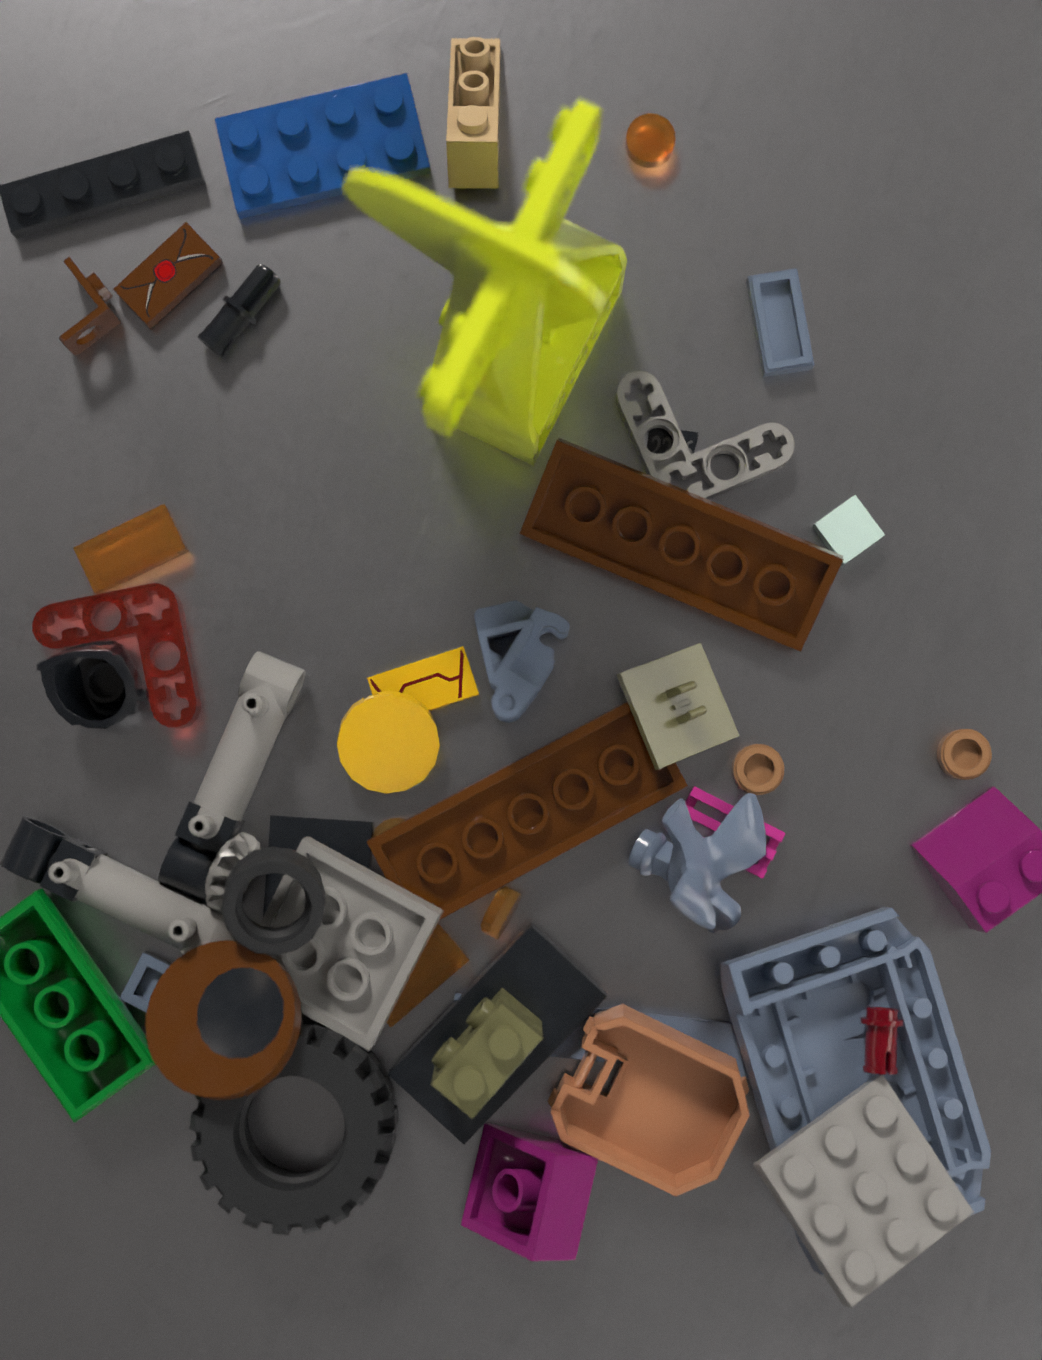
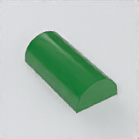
M44 889L34 891L0 917V1017L75 1123L156 1065L148 1048L146 1034Z

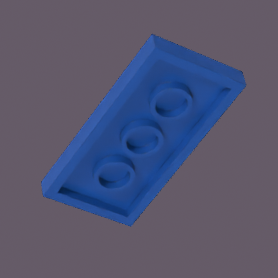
M408 73L214 118L239 219L344 195L342 185L349 171L355 168L375 170L402 180L431 174Z

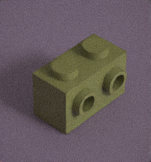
M503 988L491 1001L487 997L484 998L467 1018L468 1028L457 1040L450 1037L432 1059V1063L435 1066L431 1085L472 1119L543 1039L542 1021Z

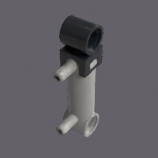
M257 651L254 654L241 680L238 701L194 801L188 802L175 833L177 837L164 858L158 875V882L206 902L205 884L210 867L223 845L228 840L237 836L243 828L245 821L242 818L285 717L290 714L299 697L306 677V670L261 651Z
M26 816L22 817L0 862V865L6 870L24 879L39 883L40 887L71 902L81 901L180 949L182 954L209 942L222 940L236 941L226 928L223 914L208 908L207 903H202L107 857V852L78 838H70L63 831L39 820Z

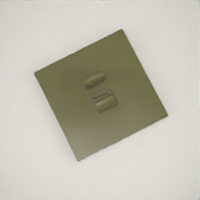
M701 643L617 674L655 770L740 736Z

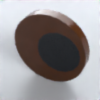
M232 940L214 941L195 947L180 956L166 969L151 994L145 1023L146 1039L150 1054L160 1072L172 1084L190 1094L213 1100H229L249 1095L274 1079L286 1065L295 1049L300 1034L302 1014L299 994L290 974L271 955L255 953L240 945L237 941Z

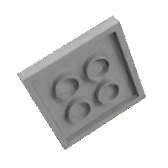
M307 836L301 840L296 852L307 857L321 874L325 890V909L322 924L313 938L296 951L271 956L283 965L293 979L300 998L301 1013L370 1051L375 1046L444 910ZM288 875L283 876L259 925L277 928L290 925L299 919L305 909L306 897L304 889L297 880Z
M882 1074L873 1076L753 1164L839 1300L846 1307L852 1308L974 1213Z

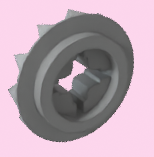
M241 832L233 839L228 840L216 855L205 884L208 908L222 913L226 878L239 860L252 851L260 849V842L256 840L255 836ZM247 887L243 891V894L247 893Z

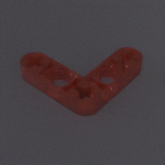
M160 583L144 584L52 603L42 607L35 614L32 621V631L35 639L41 645L56 651H62L84 643L115 641L137 636L149 693L150 707L154 718L160 724L174 729L188 727L198 719L201 712V700L183 606L179 596L169 587ZM158 594L160 599L169 602V608L162 610V619L157 620L150 613L136 614L134 616L138 625L132 626L133 613L127 603V599L133 598L132 605L137 608L153 604V595ZM106 603H113L120 610L121 620L115 629L101 631L95 623L96 611ZM83 608L82 619L78 613V609ZM58 615L60 619L68 622L82 620L88 635L83 637L84 629L73 627L63 630L62 639L58 640L57 636L47 633V627L54 624V616ZM165 642L174 643L180 651L178 664L170 670H160L153 660L155 649ZM184 675L185 683H174L178 697L188 699L189 707L183 708L180 713L181 718L176 720L173 713L164 711V704L172 701L170 686L162 685L159 687L158 679H176Z

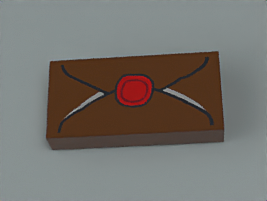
M185 222L113 290L152 329L218 268L223 261L200 235Z

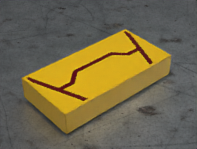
M464 646L367 677L372 695L389 690L409 694L424 704L429 712L479 696Z

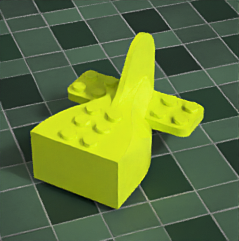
M582 99L576 102L572 110L563 107L560 111L549 138L555 144L546 161L537 158L523 188V191L529 195L514 224H494L409 182L375 170L364 168L352 169L342 185L345 195L360 210L453 275L450 297L438 321V324L443 326L433 364L426 373L418 392V398L424 400L421 411H423L426 426L446 437H449L456 428L532 466L535 465L622 292L627 265L625 251L620 245L564 219L599 141L602 109Z

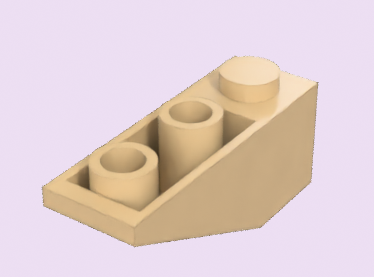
M480 37L451 38L446 135L448 188H498L500 39H483Z

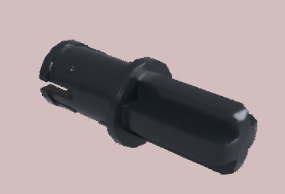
M262 264L257 265L231 298L225 296L222 299L225 304L202 333H199L197 338L210 350L223 358L249 324L252 326L256 324L257 321L254 316L280 286L281 279L269 267Z

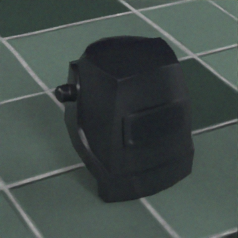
M99 641L73 646L37 663V671L41 673L47 698L56 712L72 726L81 725L86 728L97 729L109 728L123 721L128 715L136 714L140 702L146 701L149 698L148 690L142 687L141 676L136 670L132 657L125 646L117 643V641Z

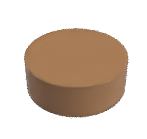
M959 729L949 732L941 739L937 747V761L940 768L946 775L957 780L977 778L988 769L991 763L992 751L988 740L981 733L972 729Z
M753 744L741 749L734 757L731 767L732 777L736 785L746 793H753L755 795L768 794L774 791L782 782L784 763L779 753L772 747L764 744Z

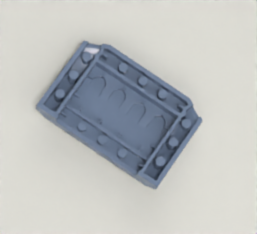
M882 907L721 963L722 992L770 1151L873 1076L881 1075L863 1071L866 1024L860 1023L861 1017H866V1007L898 1009V1019L903 1020V1026L898 1027L896 1067L898 1068V1073L890 1075L886 1072L884 1077L974 1211L971 1215L984 1210L986 1198L980 1196L983 1169H989L991 1148L931 951L919 937L913 936L896 918L899 915L893 908ZM795 1231L797 1241L813 1271L823 1275Z

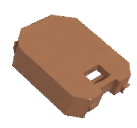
M624 1004L594 1013L593 1017L589 1016L583 1028L585 1033L582 1037L581 1047L586 1052L573 1077L564 1073L557 1089L553 1088L547 1100L551 1106V1114L560 1140L674 1196L681 1195L716 1180L750 1116L745 1097L749 1092L746 1076L740 1077L736 1058ZM597 1056H600L606 1060L593 1086L585 1083V1080ZM618 1059L622 1061V1064L607 1093L601 1090Z

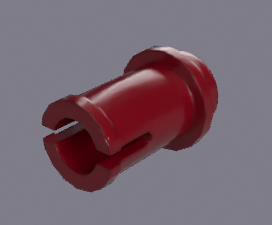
M866 1007V1017H861L860 1022L866 1024L863 1071L886 1075V1072H888L890 1075H895L898 1073V1068L896 1067L898 1027L903 1026V1020L898 1019V1009Z

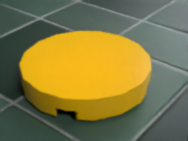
M391 690L377 692L376 695H370L365 699L362 698L355 702L342 718L337 737L340 763L350 778L367 790L386 794L406 791L423 781L435 766L440 747L437 725L427 707L409 694Z

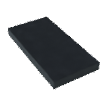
M531 922L389 1070L388 1075L464 1145L604 1001L607 993ZM503 988L542 1021L543 1039L472 1119L431 1085L435 1066L432 1063V1059L450 1037L457 1040L468 1028L469 1024L466 1023V1020L475 1007L486 997L491 1001Z

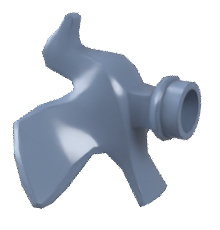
M746 794L731 809L714 834L703 837L693 826L685 800L679 799L667 810L662 820V824L673 844L667 840L663 833H655L645 829L632 848L629 866L639 870L640 875L650 876L653 874L664 878L668 882L672 893L670 897L671 902L682 914L696 924L707 928L711 933L719 930H729L740 921L741 906L722 890L720 882L730 875L748 869L766 855V831L761 807L755 794Z

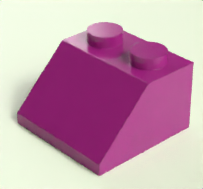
M995 786L986 790L910 845L970 929L987 933L1042 893V831Z
M485 1123L461 1226L530 1261L576 1260L598 1159L559 1139L497 1124Z

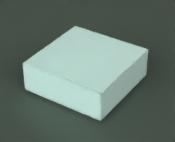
M856 495L812 526L830 551L843 556L844 560L841 567L885 536Z

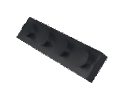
M188 130L0 185V197L10 232L18 239L204 185L206 182L193 138Z

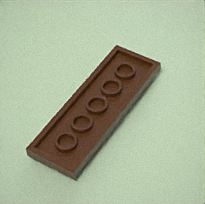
M562 438L556 440L519 533L800 652L844 560L843 556Z
M626 701L368 839L367 844L386 879L444 910L439 919L441 920L682 790L688 785L676 763L655 770L631 709Z

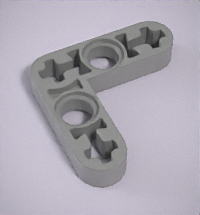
M637 370L626 374L618 384L615 397L616 405L646 474L667 483L671 482V475L676 474L680 481H684L696 475L697 470L693 465L700 463L702 478L710 489L704 491L701 480L690 485L686 491L708 500L778 471L786 465L794 453L795 442L789 429L781 424L771 422L762 424L691 455L663 389L655 376L649 372ZM637 384L640 390H650L651 393L646 399V406L650 415H653L657 410H660L662 416L649 418L639 427L636 426L634 421L642 420V410L637 401L627 402L625 399L630 395L631 385ZM654 428H662L668 431L673 441L671 449L663 454H655L649 451L644 443V436L648 431ZM768 435L772 442L780 440L783 446L777 452L778 459L773 460L769 453L762 454L753 459L751 463L756 469L750 471L747 455L739 445L746 444L748 454L761 447L764 442L763 436ZM719 454H728L734 457L739 468L737 476L730 480L718 479L711 471V460Z

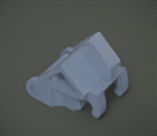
M517 600L481 608L474 614L491 689L496 691L492 697V708L496 717L504 723H513L523 715L538 695L554 668V649L543 645L539 638L545 633H551L558 639L563 640L568 636L570 627L568 621L558 614L538 607L532 610Z

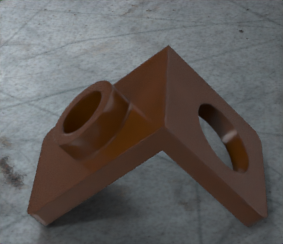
M68 257L63 262L98 306V308L59 337L62 344L74 356H77L121 322L106 304L113 295L96 273L93 272L86 277L73 260ZM95 326V328L90 333H88L82 338H79V336L83 332Z

